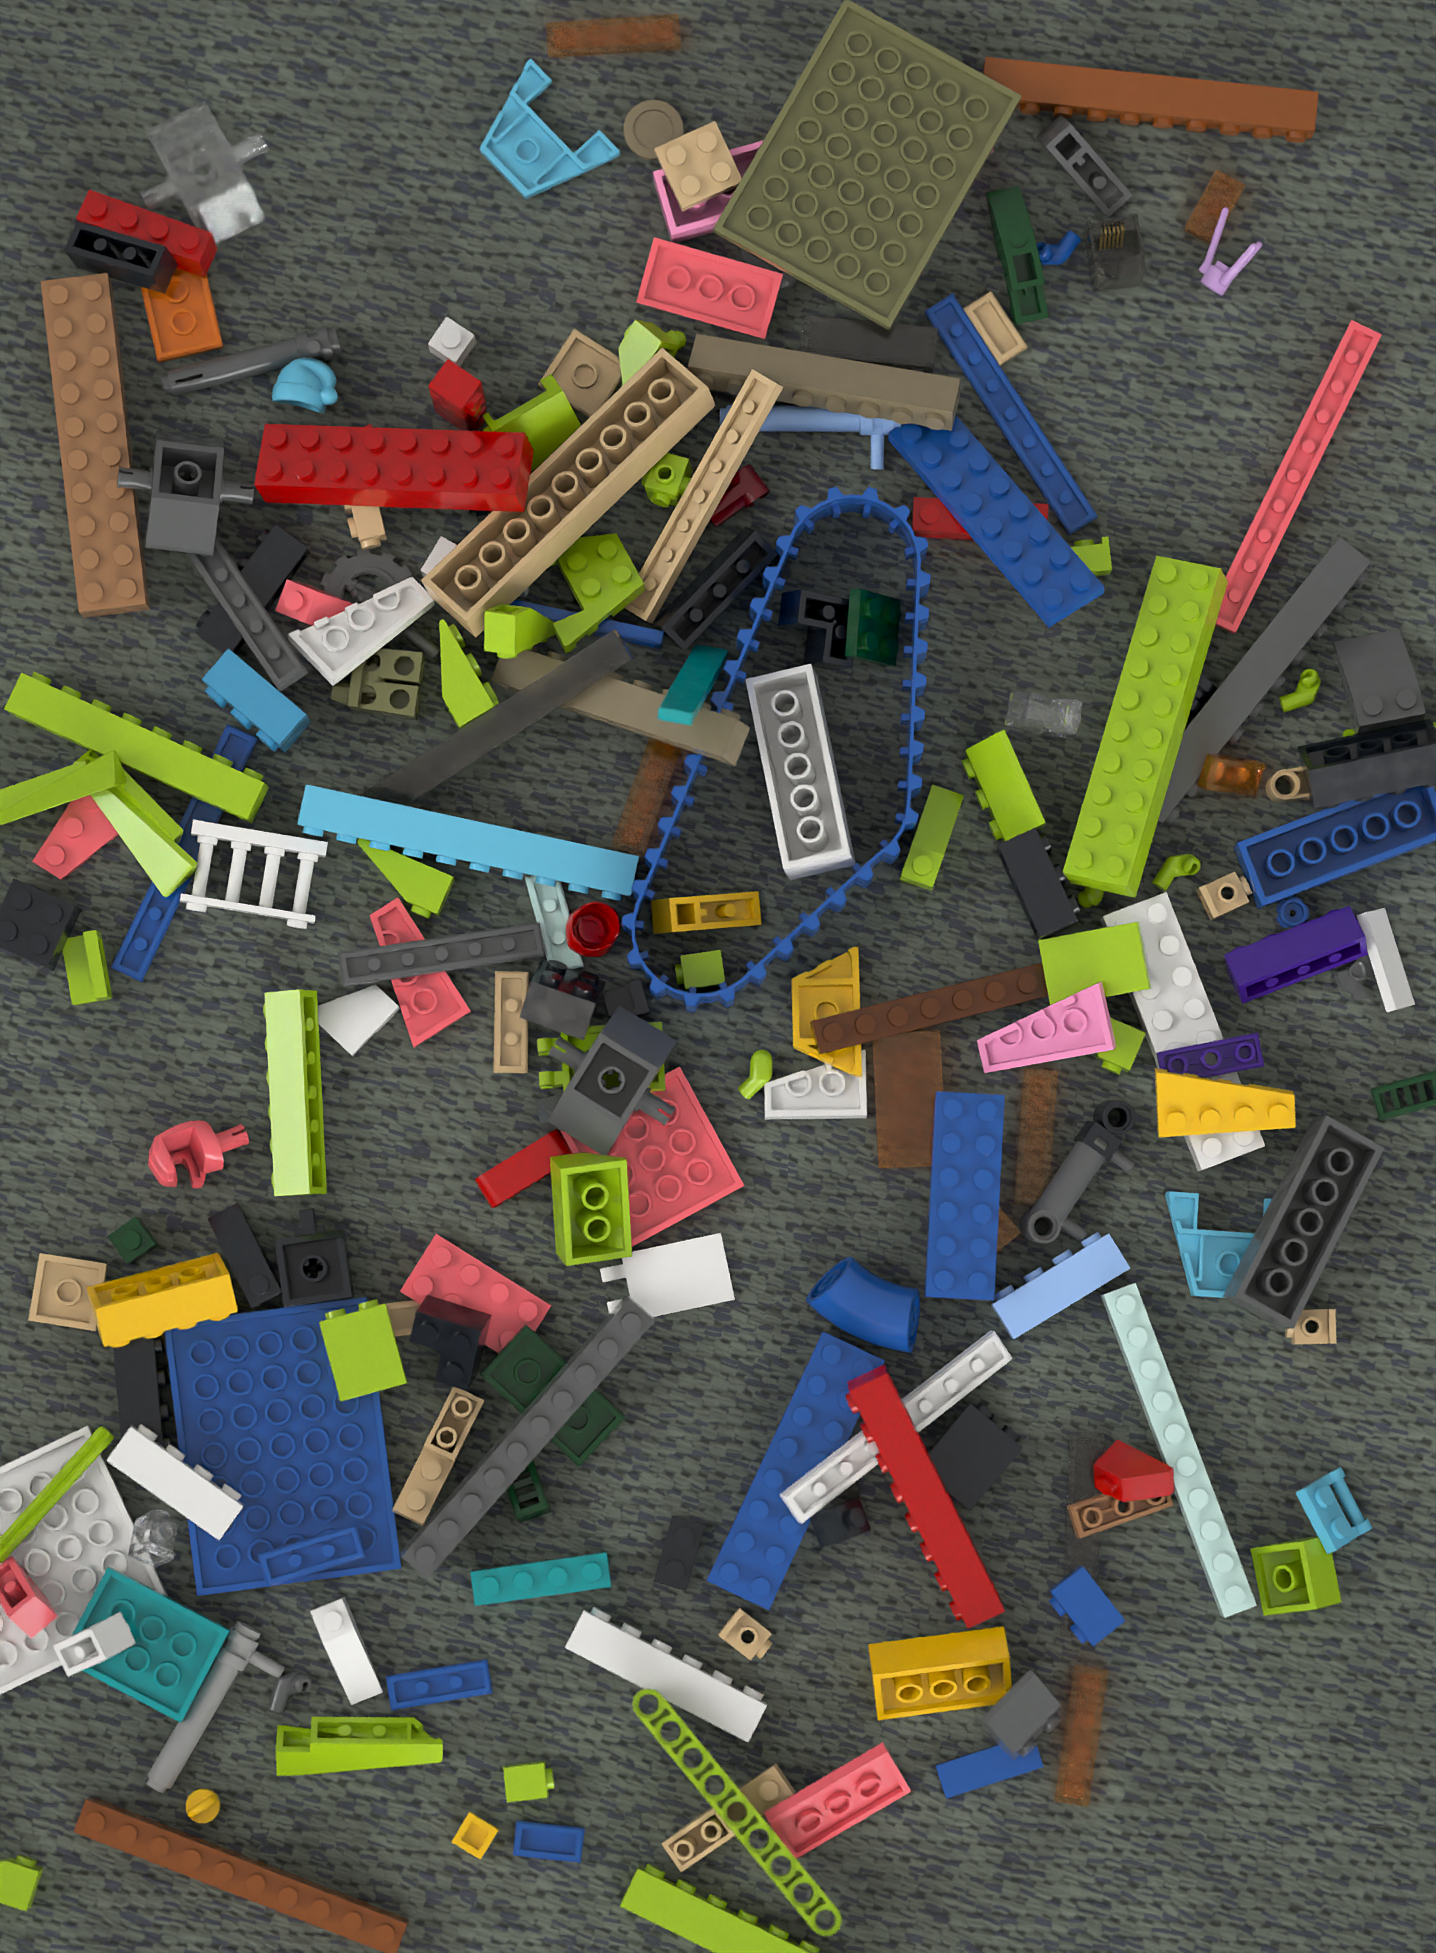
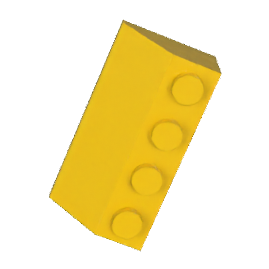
M219 1253L86 1287L104 1347H121L127 1345L132 1339L140 1337L155 1338L162 1335L163 1331L174 1328L185 1330L194 1327L197 1322L208 1319L219 1321L228 1318L231 1313L238 1312L230 1275Z
M1004 1626L868 1644L878 1720L995 1705L1012 1688L1010 1657Z

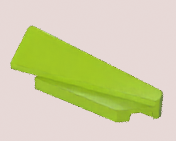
M89 749L73 764L88 759L92 762L99 758V756L92 749ZM123 769L127 782L91 794V797L164 897H168L194 875L198 863L178 845L184 830Z
M116 750L108 752L92 762L88 759L0 789V825L127 782Z
M311 1717V1729L277 1725V1776L311 1775L440 1763L443 1760V1740L440 1738L433 1739L424 1731L423 1724L415 1718Z

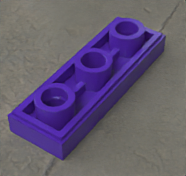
M1258 1033L1156 1053L1159 1069L1182 1075L1183 1073L1198 1075L1200 1078L1264 1067ZM1207 1053H1212L1216 1056L1215 1065L1211 1066L1206 1063L1205 1056Z

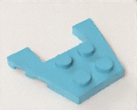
M531 58L525 64L520 78L514 84L503 109L497 115L479 148L481 154L525 199L607 163L620 155V151L600 130L573 153L533 112L528 105L552 82Z
M1167 1191L1165 1197L1191 1296L1225 1298L1223 1295L1255 1233L1197 1229L1199 1193ZM1264 1199L1263 1216L1272 1199Z

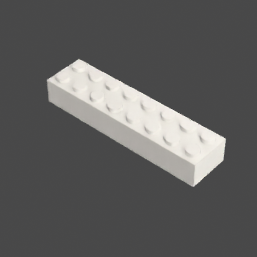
M1167 892L1107 914L1100 919L1103 928L1133 922L1140 923L1152 989L1130 992L1129 995L1142 1029L1146 1033L1145 1037L1158 1069L1157 1052L1224 1039ZM1207 1053L1205 1056L1206 1063L1211 1066L1215 1065L1216 1056L1212 1053ZM1237 1072L1206 1078L1230 1080L1232 1083L1241 1084ZM1259 1130L1184 1136L1198 1171L1265 1146Z

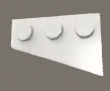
M866 1049L861 1051L862 1077L852 1076L825 1063L822 1066L807 1071H800L764 1084L765 1120L867 1118Z

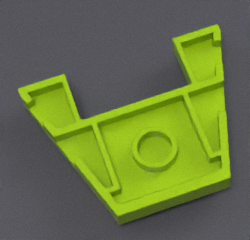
M617 533L580 537L549 566L558 565L582 611L552 623L553 631L565 653L571 652L580 639L585 635L590 636L598 630L597 625L610 615L615 616L645 591L644 582Z

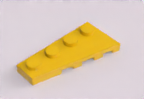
M1155 1068L1157 1130L1159 1137L1296 1128L1295 1095L1293 1091L1254 1084L1242 1085L1232 1083L1230 1080H1212L1200 1078L1198 1075L1187 1073L1182 1075Z

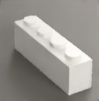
M141 1424L138 1429L131 1425L109 1455L107 1461L220 1540L243 1508V1503L239 1501L242 1495L227 1484L220 1488L210 1481L214 1475L199 1464L194 1469L182 1461L186 1455L169 1444L166 1449L155 1442L157 1435Z

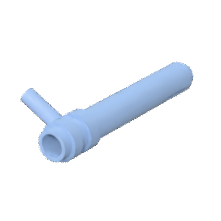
M727 405V408H720V426L732 405ZM773 405L759 432H859L860 435H871L870 469H884V435H888V432L896 427H901V424L891 420L869 419L861 415L845 412L834 413L827 409L810 406Z

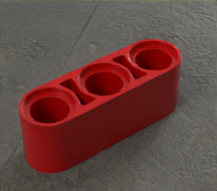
M555 1129L477 1177L475 1182L493 1209L502 1204L504 1200L510 1199L530 1187L535 1181L538 1182L551 1174L550 1157L573 1153L559 1129Z

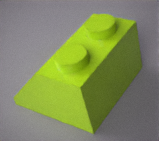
M1318 1536L1250 1548L1263 1616L1315 1610L1342 1602L1332 1552L1326 1553Z

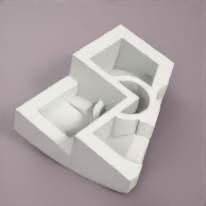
M373 985L318 1005V1021L323 1029L347 1052L354 1056L392 1018L400 1007L377 985Z

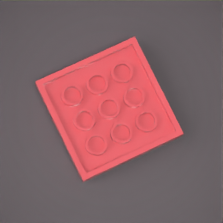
M680 1066L665 1074L666 1091L651 1092L676 1107L672 1116L662 1109H658L659 1112L670 1118L667 1124L663 1126L662 1123L641 1110H638V1112L634 1111L607 1155L623 1157L627 1160L632 1247L744 1187L740 1176ZM561 1130L573 1154L582 1152L599 1154Z

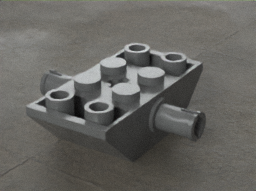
M156 430L153 468L147 471L119 466L117 488L146 490L147 494H150L146 548L213 556L219 504L222 503V500L252 505L254 483L227 481L222 477L223 439Z
M621 1006L616 1009L591 1049L586 1050V1052L559 1036L555 1044L566 1050V1053L552 1046L548 1055L555 1057L574 1069L573 1073L575 1075L562 1094L548 1122L601 1155H608L634 1111L638 1112V1110H641L665 1126L670 1118L659 1112L658 1109H662L672 1116L676 1107L652 1094L649 1087L677 1041ZM614 1072L619 1073L618 1080L621 1082V1085L618 1088L613 1086L610 1090L606 1089L607 1083L603 1079L606 1074L612 1076Z

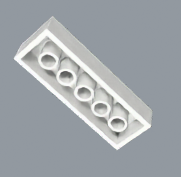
M812 664L745 679L782 865L789 880H794L853 866L856 863L818 677Z

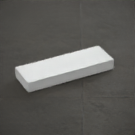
M1385 908L1357 915L1358 923L1366 937L1368 955L1386 1011L1391 1012L1415 1005Z

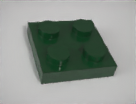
M850 589L846 657L885 667L896 666L899 649L898 630L901 618V600L864 589Z

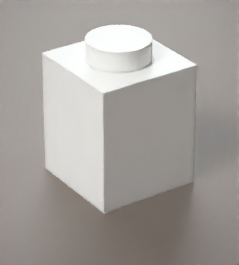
M446 316L429 341L428 347L432 354L444 362L449 359L460 367L476 344L474 334Z

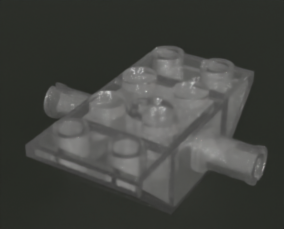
M205 101L146 130L168 174L166 176L167 180L140 192L149 211H153V209L174 198H177V200L181 199L194 226L211 232L216 244L266 219L241 169L243 168V163L269 151L260 132L234 146L231 143L228 144ZM205 166L210 171L209 174L202 176L199 169Z

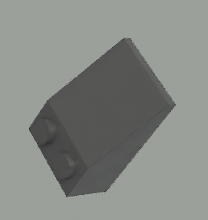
M1399 629L1333 642L1354 735L1424 720L1426 711L1419 682Z

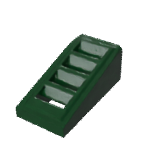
M1436 1070L1371 1088L1379 1121L1436 1106ZM1430 1080L1434 1099L1428 1100L1423 1081ZM1415 1083L1421 1100L1417 1104L1414 1102L1410 1085ZM1401 1087L1403 1088L1408 1105L1403 1108L1401 1107L1396 1090ZM1386 1091L1390 1092L1395 1109L1389 1112L1383 1092Z
M534 1460L521 1472L522 1474L529 1471L531 1476L514 1482L507 1488L516 1519L519 1523L552 1512ZM534 1484L535 1490L517 1496L516 1490ZM536 1498L539 1499L540 1503L522 1509V1503Z

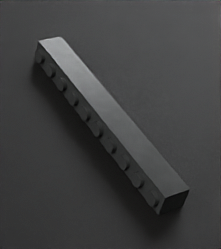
M1339 537L1184 730L1157 822L1158 826L1164 820L1171 824L1183 809L1178 805L1185 794L1189 797L1195 794L1203 784V781L1199 779L1200 775L1206 768L1211 771L1215 769L1224 757L1220 750L1227 742L1232 745L1235 744L1245 731L1240 725L1248 715L1255 719L1266 705L1261 700L1269 689L1274 693L1287 679L1282 674L1290 663L1295 667L1308 652L1303 648L1311 637L1315 641L1319 639L1329 626L1324 620L1331 612L1338 615L1350 600L1345 596L1352 586L1359 589L1371 574L1366 568L1372 561L1343 538Z
M626 1295L401 1549V1557L428 1579L655 1322L654 1318L630 1296Z

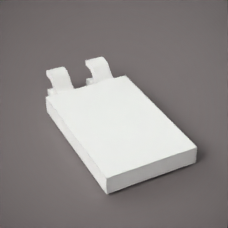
M721 1233L633 1251L632 1257L622 1258L623 1264L600 1269L603 1283L626 1278L630 1297L652 1317L735 1300ZM622 1299L607 1302L609 1314Z

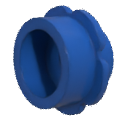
M1289 897L1288 900H1282L1277 905V921L1284 928L1290 927L1291 929L1309 918L1308 906L1298 897ZM1291 910H1294L1296 913L1293 917L1289 915Z

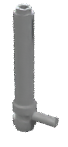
M237 1620L234 1627H229L230 1631L227 1639L220 1648L183 1721L177 1723L147 1775L149 1777L147 1784L153 1789L165 1793L166 1789L172 1788L239 1671H244L248 1662L276 1678H279L283 1673L284 1666L256 1651L259 1645L257 1640L261 1633L242 1621Z

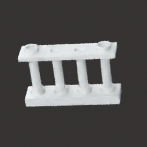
M193 820L191 835L198 836L197 842L200 843L192 895L181 893L180 902L187 903L186 909L206 912L207 907L286 919V926L307 929V923H315L316 916L306 914L314 862H318V857L325 858L328 842ZM218 840L231 842L230 848L234 849L225 901L205 897L213 846H217ZM251 846L265 848L264 854H267L259 906L239 903L247 851H251ZM285 851L298 853V859L301 860L292 912L272 909L280 857H284Z

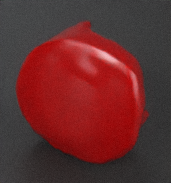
M600 901L589 902L575 909L566 922V940L571 951L585 957H602L607 954L617 940L621 929L620 918L616 910Z

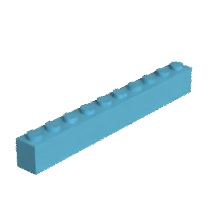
M307 784L304 788L297 825L304 826L302 833L323 837L324 831L337 833L336 840L356 844L357 838L370 840L369 847L385 851L390 850V845L403 847V855L423 858V853L426 852L437 855L436 862L455 866L457 859L470 862L469 869L489 873L491 866L503 869L502 876L522 880L523 874L536 876L535 883L555 887L556 881L570 883L568 890L588 894L589 888L602 890L601 897L621 901L622 895L631 896V887L634 882L639 856Z

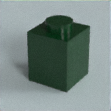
M136 1216L108 1235V1238L124 1261L130 1265L159 1246L141 1218Z

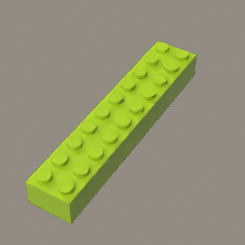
M1156 555L1062 872L1071 884L1128 897H1136L1228 584L1220 568Z

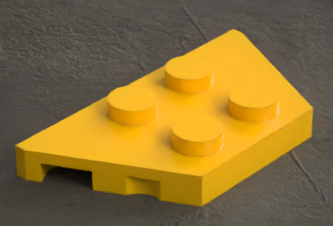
M852 947L848 949V952L819 964L809 972H804L792 978L793 1048L852 1076L862 1077L861 1044L818 1055L810 1024L813 1020L860 1009L858 947Z

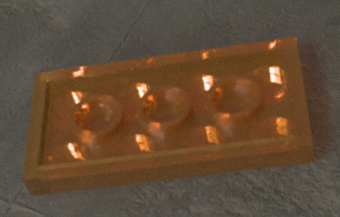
M940 1030L911 1031L872 1041L878 1169L931 1167L934 1095L936 1091L943 1092Z

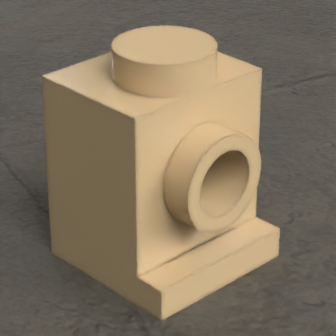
M344 505L347 515L353 513V517L348 518V524L352 538H359L362 550L377 548L381 546L382 540H387L380 507Z
M1235 871L1196 890L1210 921L1250 902L1247 896L1252 894L1244 875L1238 877ZM1225 887L1230 888L1233 891L1232 899H1224L1221 895V890Z
M1335 1309L1303 1310L1294 1329H1285L1286 1338H1292V1344L1336 1343ZM1309 1320H1313L1317 1324V1330L1312 1334L1308 1333L1305 1329V1325Z
M740 1607L718 1633L719 1637L728 1642L750 1661L755 1655L761 1659L772 1645V1642L768 1639L772 1632ZM745 1630H750L754 1633V1640L750 1643H745L741 1639V1634Z

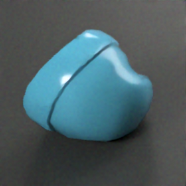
M304 357L295 359L285 366L278 375L277 383L274 384L272 390V401L324 413L327 405H333L338 400L337 392L334 389L337 379L332 369L322 361Z

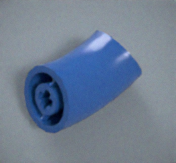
M849 1256L835 1264L818 1280L806 1297V1303L822 1317L857 1338L892 1350L911 1353L914 1349L920 1318L919 1290L884 1280L861 1266L853 1257Z

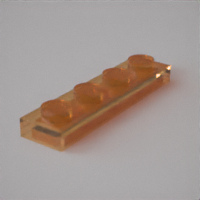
M679 14L546 23L548 58L681 50Z
M649 738L611 847L643 858L682 748Z
M1074 1664L1054 1797L1055 1802L1089 1807L1109 1671L1107 1669Z

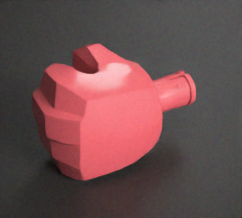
M198 1120L178 1124L154 1137L149 1150L148 1167L159 1184L166 1187H176L178 1179L175 1165L182 1164L188 1170L192 1188H202L207 1173L223 1169L224 1160L222 1153L249 1144L247 1132L242 1133L245 1129L242 1124L216 1134L206 1121Z

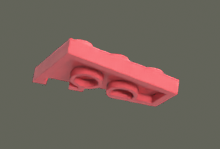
M91 795L69 803L32 862L60 880H63L119 834Z

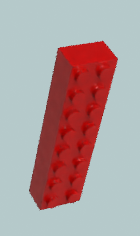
M265 424L254 486L263 500L268 503L524 512L534 450L526 434L520 432Z

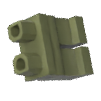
M379 649L351 671L350 684L338 682L332 686L331 700L348 705L354 711L397 716L417 721L421 690L418 686L422 687L426 656L423 652Z

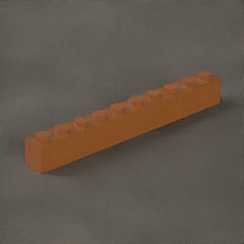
M985 57L983 74L1022 95L1016 108H1020V112L1023 114L1037 115L1040 113V110L1051 111L1053 116L1059 117L1061 115L1064 118H1072L1073 114L1086 115L1087 120L1095 122L1106 121V117L1120 119L1119 122L1125 125H1138L1139 121L1153 122L1154 127L1161 129L1172 128L1173 124L1184 125L1186 130L1191 132H1204L1206 128L1219 129L1220 134L1228 136L1239 135V131L1251 132L1252 136L1258 139H1271L1272 135L1286 136L1287 141L1295 143L1305 142L1306 138L1311 139L1315 132L1319 94L1317 91Z
M92 1796L85 1800L73 1831L384 1953H397L410 1920Z

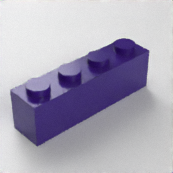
M1347 906L1340 910H1331L1324 916L1309 922L1299 923L1297 926L1281 933L1267 935L1262 940L1250 945L1239 946L1231 952L1224 954L1228 976L1243 1004L1368 955L1366 937L1351 907Z

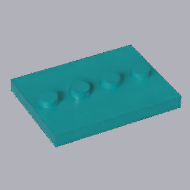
M108 1566L72 1636L121 1612L125 1622L130 1627L131 1634L136 1643L82 1671L181 1723L230 1629Z

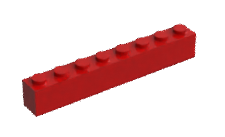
M885 1364L848 1381L850 1393L845 1395L846 1400L854 1414L860 1412L865 1422L860 1425L861 1430L868 1443L875 1442L879 1453L875 1454L876 1460L883 1473L890 1472L894 1483L890 1484L891 1490L898 1503L905 1502L909 1510L908 1513L904 1514L913 1533L919 1530L924 1542L919 1543L927 1562L934 1560L939 1570L934 1573L942 1592L949 1590L953 1598L949 1605L956 1620L963 1619L969 1629L1005 1612L1002 1599Z

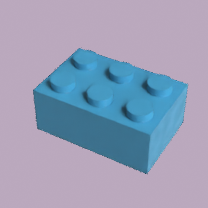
M229 648L202 678L207 686L205 692L208 694V697L221 708L228 704L233 709L230 712L234 716L233 718L247 730L252 726L259 730L256 734L259 740L274 752L278 747L283 752H286L311 723L306 713Z

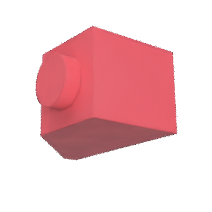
M287 579L275 611L313 626L315 621L326 616L330 618L345 611V607L354 603L306 583Z
M10 1556L0 1565V1604L7 1616L30 1638H33L58 1616L46 1596L13 1556Z

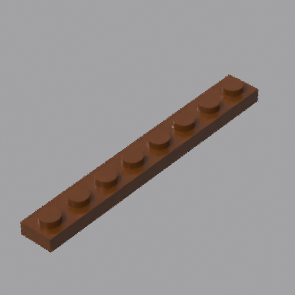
M1038 963L813 1020L810 1024L818 1055L1049 996L1043 964Z

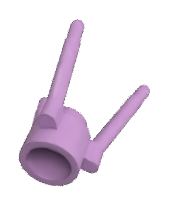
M1227 207L1222 209L1205 261L1198 270L1204 274L1200 282L1220 296H1223L1236 275L1262 247L1261 242L1251 244L1231 268L1220 261L1212 265L1229 212Z

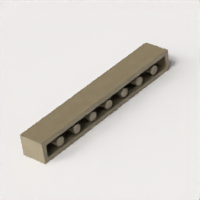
M696 334L688 364V370L702 381L709 390L728 392L737 396L753 369L783 386L776 401L792 403L800 407L810 406L827 409L834 413H851L869 419H886L899 424L921 425L933 430L944 429L952 431L960 399V378Z
M534 646L531 650L518 653L515 658H499L491 681L504 689L733 766L736 765L750 729L739 721L741 715L723 708L720 713L711 711L712 706L705 702L690 726L659 720V706L669 690L663 689L662 694L652 691L653 686L635 679L633 684L623 682L624 677L615 672L605 670L604 675L594 672L595 667L587 663L576 661L575 665L566 663V657L548 651L546 656L537 653L538 648Z

